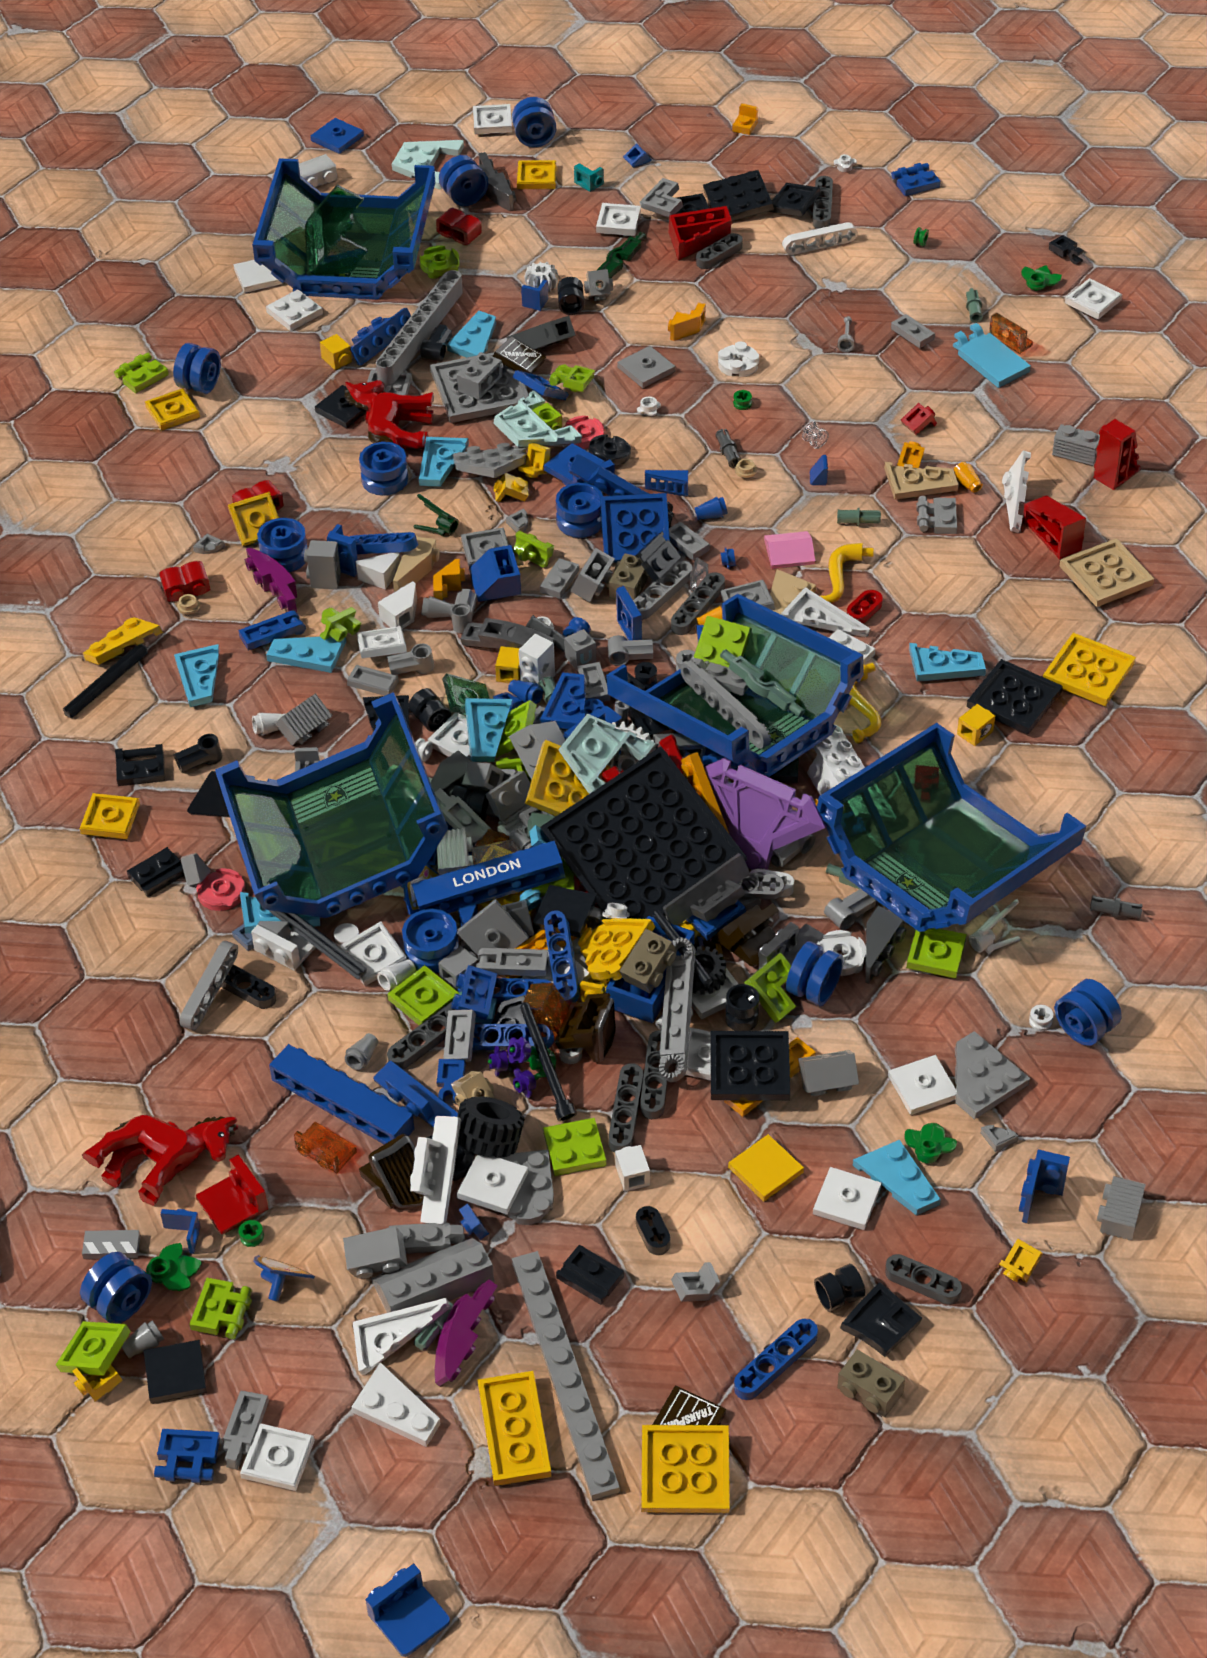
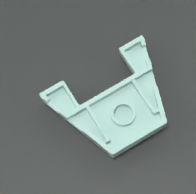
M464 140L404 142L392 162V170L413 178L415 176V165L433 166L439 154L460 155L464 148ZM435 171L434 188L441 189L439 184L440 172Z
M535 390L531 391L527 398L522 397L518 400V404L514 407L509 406L494 417V424L517 447H528L530 443L542 446L581 443L582 435L573 426L570 425L552 430L532 411V409L545 404V400Z
M586 714L558 750L590 794L605 784L598 776L621 747L640 761L646 757L655 743L648 739L647 741L636 737L637 734L630 731L626 733L616 729L615 725Z

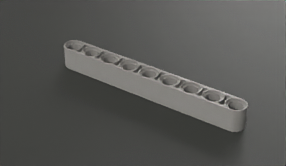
M451 270L444 273L377 359V379L382 381L384 385L393 384L421 349L423 340H427L435 327L440 324L462 295V275L459 271Z

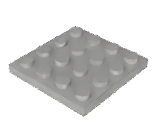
M493 352V353H488L487 355L493 357L494 352ZM476 356L430 365L431 374L450 423L499 414L509 406L514 407L522 397L527 398L529 396L525 384L513 378L515 371L501 363L502 377L480 399H476L458 392L457 382L459 371L463 370L471 359H474Z

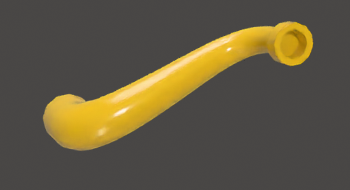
M863 543L847 544L836 548L828 562L833 591L829 595L820 597L829 603L838 601L844 592L843 563L846 561H862L863 557H874V548H863Z
M873 662L864 665V675L860 682L866 680L869 673L876 671ZM855 681L849 693L852 696L849 703L867 717L871 723L865 729L852 730L854 741L861 743L864 738L872 736L879 731L881 718L877 710L857 690L855 684L858 682Z

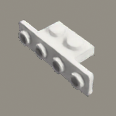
M436 1116L432 1139L418 1137L417 1146L414 1150L415 1161L413 1173L410 1177V1191L424 1195L421 1213L422 1223L444 1224L447 1221L461 1119L458 1117Z

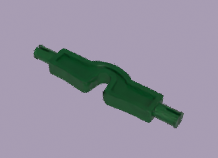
M639 232L635 238L629 237L620 247L612 249L607 254L606 261L597 270L608 269L609 279L623 269L622 260L631 261L634 255L641 249V242L646 238V234Z

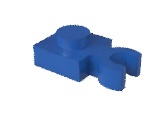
M439 1059L436 1083L438 1087H443L438 1093V1097L442 1101H444L445 1096L450 1094L453 1095L454 1104H457L455 1101L456 1094L451 1083L465 1076V1060Z

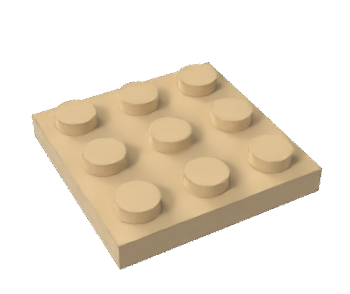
M1117 538L1060 560L1059 566L1096 607L1153 586L1154 578Z

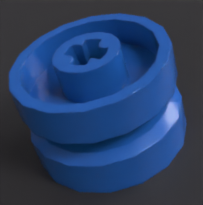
M528 97L521 100L514 107L512 122L519 142L534 148L541 147L554 138L557 131L553 110L546 100L539 97Z
M467 155L452 157L444 164L439 173L441 188L459 206H470L478 202L486 193L489 185L486 173Z
M185 343L180 348L174 363L173 376L176 386L187 390L193 389L203 394L210 393L214 389L220 374L221 358L219 352L213 348H202L197 344Z
M378 442L365 447L360 453L361 482L364 489L369 493L381 496L392 495L403 490L407 485V457L402 447L392 442Z
M573 483L561 488L555 500L557 510L556 523L559 530L568 536L579 538L592 536L599 532L602 528L600 497L603 494L601 490L588 483Z
M276 518L260 527L257 533L260 552L276 560L288 572L298 570L306 564L304 562L305 549H308L304 526L300 522L291 518Z
M426 909L412 914L403 925L402 935L407 959L413 962L417 971L425 965L434 973H440L439 962L459 947L457 926L452 916L442 910Z
M811 941L806 942L797 953L791 965L786 982L787 992L797 997H803L806 994L808 1002L817 1006H823L832 995L841 976L844 964L843 955L832 950L824 953L821 945Z
M1093 979L1080 981L1071 991L1058 999L1054 1006L1056 1018L1063 1030L1073 1040L1087 1046L1097 1043L1105 1036V1033L1120 1024L1122 1019L1121 1008L1116 998L1103 984Z
M120 1251L111 1252L96 1262L86 1274L80 1289L81 1300L94 1310H97L98 1314L107 1322L120 1324L132 1317L146 1301L151 1291V1276L137 1265H134V1262Z

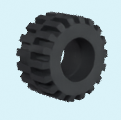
M482 1096L467 1098L460 1103L457 1117L461 1119L458 1144L472 1153L485 1157L495 1156V1158H502L516 1152L525 1121L524 1116L516 1107L499 1099Z

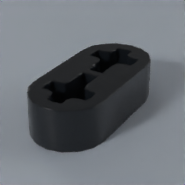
M652 1206L640 1208L636 1212V1227L647 1250L653 1255L665 1254L670 1249V1234L659 1211ZM648 1217L649 1220H652V1226H649L647 1220H643V1218ZM654 1235H657L658 1240L663 1241V1243L658 1244L657 1241H654Z

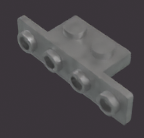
M736 854L666 904L663 910L668 921L678 926L694 915L707 922L717 917L728 906L735 904L739 898L745 895L743 887L737 883L750 873L743 855Z
M790 922L784 929L778 930L775 937L768 944L766 943L760 948L758 953L759 969L779 953H782L789 964L792 965L797 953L806 942L811 941L817 944L818 941L820 942L823 939L824 934L808 924H805L799 930L797 925Z

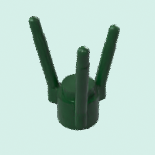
M421 494L417 495L427 508L439 515L436 520L438 528L416 524L413 527L437 533L441 536H444L445 533L452 535L458 527L459 520L440 509Z

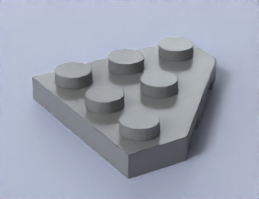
M975 1031L956 1042V1104L974 1120L1029 1085L1030 1078Z

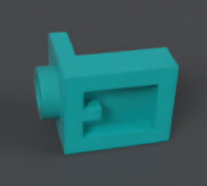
M579 163L574 166V183L591 192L604 184V169L599 167L592 171Z

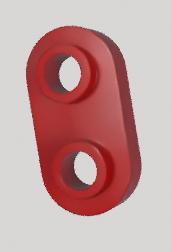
M876 590L864 591L848 605L847 614L861 623L867 622L881 609L883 603L882 594Z

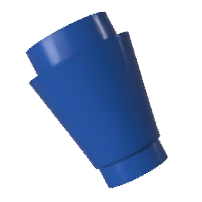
M715 497L698 507H694L697 520L721 518L723 515L728 514L723 497Z
M515 679L509 683L508 691L523 702L531 700L537 705L543 697V689L537 683Z

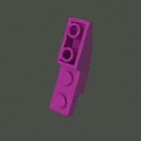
M247 548V558L244 559L248 571L253 572L256 585L260 584L264 592L271 591L273 596L276 595L281 610L297 612L295 599L297 598L296 583L290 573L270 556L253 548Z
M490 1279L480 1285L472 1297L465 1294L459 1298L446 1318L438 1340L435 1357V1383L438 1386L447 1381L453 1382L461 1372L459 1365L462 1360H467L476 1348L473 1343L478 1335L473 1330L481 1320L479 1314L482 1309L486 1310L495 1299L492 1294L496 1290L497 1285Z

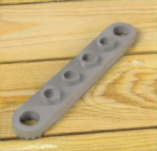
M693 660L681 665V674L685 682L694 689L696 694L700 695L712 708L718 711L725 720L730 722L736 730L740 727L749 730V741L759 749L771 744V735L768 734L769 730L766 731L767 727L759 723L756 716L703 668L700 669Z
M683 937L681 939L676 938V941L673 940V945L676 952L683 946H686L688 951H686V954L684 953V956L676 955L672 965L666 967L659 1072L669 1082L679 1081L687 1071L695 947L690 940ZM673 1063H678L679 1068H677V1071L668 1074V1067Z

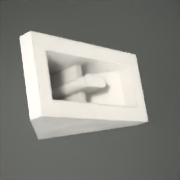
M399 552L357 560L358 580L386 590L394 580L400 564Z

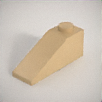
M416 536L419 545L415 549L403 553L393 580L394 592L412 581L417 583L432 570L434 563L438 562L440 550L436 547V539Z

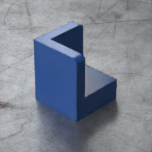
M543 280L538 288L523 285L521 288L522 306L541 311L549 299L548 281Z

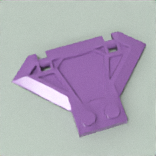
M726 758L704 767L729 835L747 856L746 865L752 870H768L773 850L827 827L813 798L807 794H803L802 799L795 797L796 789L742 765H739L736 771L731 768L732 761ZM728 778L733 779L734 782L728 781ZM792 806L797 808L798 811L792 810Z

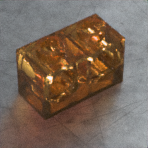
M553 982L531 984L523 1003L527 1002L530 1004L537 1024L546 1025L553 1032L555 1040L569 1006Z

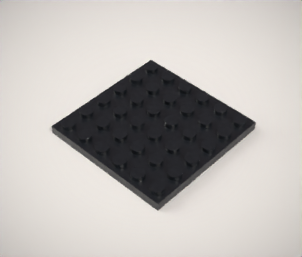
M661 746L540 827L549 842L555 841L560 857L587 893L596 894V905L605 912L609 903L623 904L627 906V912L629 913L627 919H647L648 916L653 917V913L657 910H661L664 916H666L663 910L666 904L736 854L743 855L744 860L747 861V856Z

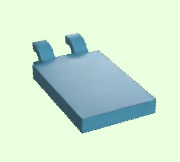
M978 323L970 326V330L974 333L969 335V341L962 331L954 334L958 341L953 343V347L958 350V355L996 387L1000 388L1030 372L1031 365L991 333L985 335Z

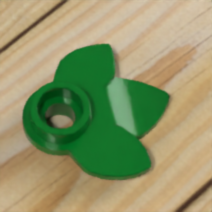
M1047 265L1036 270L1025 266L1021 271L1022 277L1026 280V285L1034 291H1039L1046 286L1056 285L1062 278L1061 274H1050Z
M927 1123L922 1127L921 1131L906 1129L904 1134L906 1144L915 1149L918 1160L923 1163H934L941 1154L951 1153L957 1146V1140L945 1137L944 1128L937 1123Z
M181 1243L171 1244L163 1248L159 1256L150 1260L146 1273L151 1276L152 1282L163 1283L168 1290L184 1291L191 1287L188 1278L198 1272L202 1264L201 1260L182 1255L183 1248Z

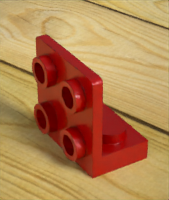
M239 1154L229 1159L231 1171L228 1172L229 1177L196 1194V1200L222 1235L269 1209L265 1190Z

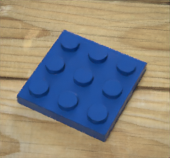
M667 493L600 497L603 551L615 558L614 562L621 561L625 553L635 556L662 531L665 540L670 541Z

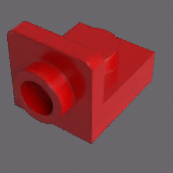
M917 403L901 419L902 424L915 435L929 423L934 427L937 425L934 418L935 412L929 406L924 407L920 403Z

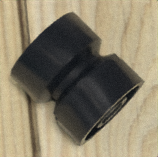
M576 277L563 278L557 285L559 309L567 315L578 314L584 308L583 283Z
M429 688L419 690L409 701V710L431 732L437 731L451 717V710Z
M456 785L451 795L458 796L485 821L489 802L485 794L488 791L475 789L471 792L468 787Z
M734 985L726 993V1023L734 1031H751L758 1023L759 994L750 985Z
M851 1263L836 1269L835 1275L829 1272L814 1279L817 1296L828 1312L844 1306L845 1300L851 1303L863 1298L866 1294L860 1273Z

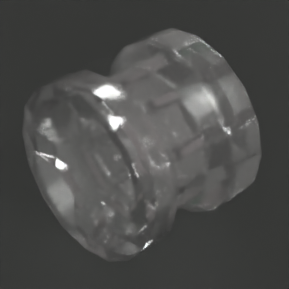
M811 422L803 429L802 438L806 442H810L813 448L819 449L827 442L829 433L825 429H821L818 423Z

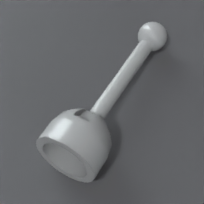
M849 316L844 318V323L846 324L845 334L841 335L838 339V349L842 352H850L854 348V339L849 335V326L852 322V318Z

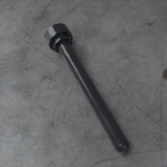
M524 1002L520 1005V1009L557 1103L555 1104L556 1109L554 1113L558 1121H565L577 1115L574 1103H570L569 1099L566 1100L529 1003Z

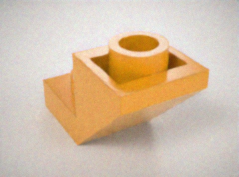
M698 302L695 310H691L690 314L676 312L673 319H670L668 323L670 340L676 341L699 333L706 321V304Z
M460 559L453 560L433 575L434 598L444 601V598L448 597V591L461 590V581H465V568H460Z

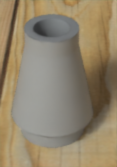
M431 596L429 598L424 597L421 615L427 616V618L452 617L451 608L455 604H450Z
M368 1033L349 1047L345 1055L346 1064L355 1070L365 1068L378 1044V1039L373 1034Z
M153 1320L148 1324L144 1322L124 1342L122 1349L130 1359L134 1355L144 1352V1350L160 1346L159 1342L164 1340Z

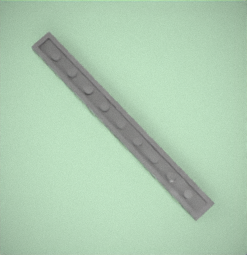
M536 1251L512 1258V1265L591 1499L594 1501L620 1493V1487L539 1253Z

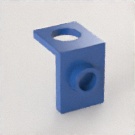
M162 1209L160 1215L163 1227L165 1229L187 1230L186 1240L189 1253L194 1254L201 1228L198 1213L185 1209Z

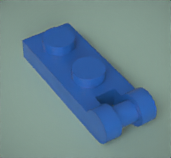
M289 611L238 631L239 637L249 651L273 642L274 639H281L292 634L301 635L305 632L306 626L300 620L296 611Z

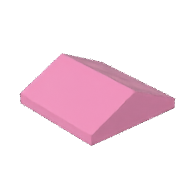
M808 531L764 536L771 569L815 564L812 537Z

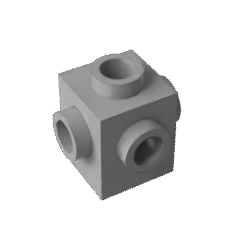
M608 269L588 271L586 273L587 281H584L585 294L588 293L589 298H594V301L606 300V296H609L611 294L610 291H613L612 278L609 279Z

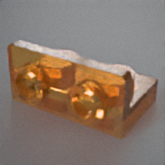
M997 312L991 316L989 333L1007 347L1021 354L1033 346V341L1027 338V330Z
M316 1121L304 1133L299 1131L294 1133L295 1148L302 1156H309L322 1168L330 1169L335 1173H338L357 1153L354 1144Z

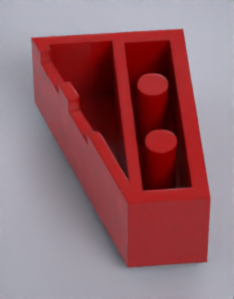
M727 206L669 215L668 233L678 260L694 254L731 234L732 219Z
M1113 419L1101 427L1099 431V444L1096 450L1097 458L1094 464V479L1112 490L1118 488L1141 470V466L1137 464L1139 454L1135 452V449L1138 447L1136 431L1117 419Z
M1047 495L1024 504L1023 521L1059 560L1082 551L1086 517Z

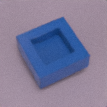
M468 1203L459 1209L464 1217L460 1222L469 1235L474 1232L481 1240L489 1234Z

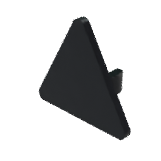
M215 771L209 773L187 809L189 814L230 817Z

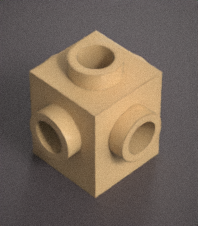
M471 1071L451 1083L456 1094L455 1101L459 1107L460 1103L467 1098L481 1096L495 1098L492 1093L494 1091L493 1086L487 1078H484L482 1072Z

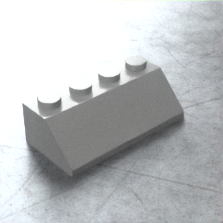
M556 721L532 724L509 736L531 780L543 742L548 740L562 746L566 741Z
M470 1238L408 1263L406 1266L399 1267L398 1271L384 1273L371 1279L386 1312L389 1313L443 1298L451 1301L477 1290L480 1285L489 1279L494 1283L493 1264L482 1243Z

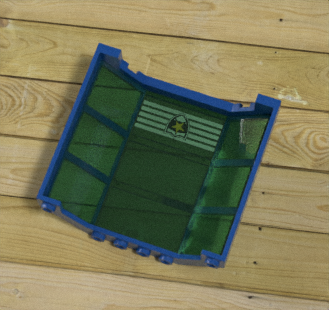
M279 158L252 244L255 262L260 266L263 264L267 267L275 278L282 283L286 282L293 288V291L298 289L306 296L378 300L387 289H391L401 281L405 274L410 273L415 268L435 186L434 166L415 165V183L398 197L321 193L300 176L298 159Z
M736 594L723 602V620L752 629L743 658L764 672L762 682H778L796 698L795 703L805 709V713L799 718L789 709L786 711L782 710L771 700L758 695L750 688L746 690L744 695L729 692L758 718L759 723L767 727L766 731L769 730L768 734L771 735V744L761 749L749 741V730L744 727L736 730L705 699L696 694L694 689L683 679L681 669L646 691L628 683L627 666L624 664L606 675L608 695L727 759L770 777L833 734L836 728L833 723L840 711L844 713L852 696L849 693L855 681L860 682L864 675L863 654L740 594Z
M394 692L372 701V705L379 718L375 723L376 728L372 735H368L365 742L277 780H255L254 776L245 774L238 760L215 769L254 895L263 910L322 918L336 915L348 908L417 879L443 839L448 827L405 715Z
M938 723L930 726L820 795L817 809L829 833V836L826 838L834 855L839 854L844 865L841 870L845 878L918 932L926 931L929 928H945L953 924H967L1081 845L1086 830L1085 824L1069 813L1064 814L1060 831L1038 835L967 786L951 755L955 735Z

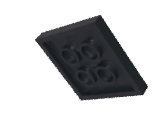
M759 170L703 184V190L710 208L727 206L732 221L774 210L772 200Z
M1001 659L967 700L966 707L971 709L976 704H979L994 714L995 720L1025 734H1029L1062 693L1063 686Z
M710 1031L711 1100L790 1101L789 1031Z

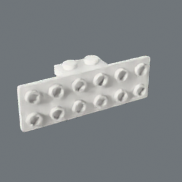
M835 725L836 728L831 736L813 747L817 756L807 771L808 776L820 795L865 768L861 759L854 751L852 744L843 733L842 728ZM875 784L868 787L866 790L880 820L893 822L895 816L881 795L880 790ZM859 794L846 801L855 817L870 819Z

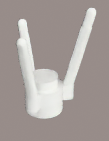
M1014 900L1002 912H995L976 932L969 936V942L975 951L981 953L985 950L989 954L995 949L1020 941V937L1016 936L993 944L995 935L991 930L1019 903V900Z

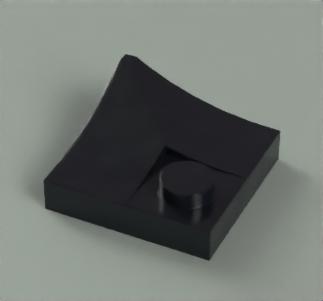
M879 1282L841 1323L840 1329L864 1341L886 1357L921 1323L922 1317Z

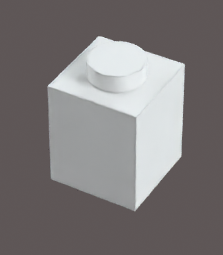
M641 1145L628 1146L615 1151V1166L624 1192L650 1186V1169Z

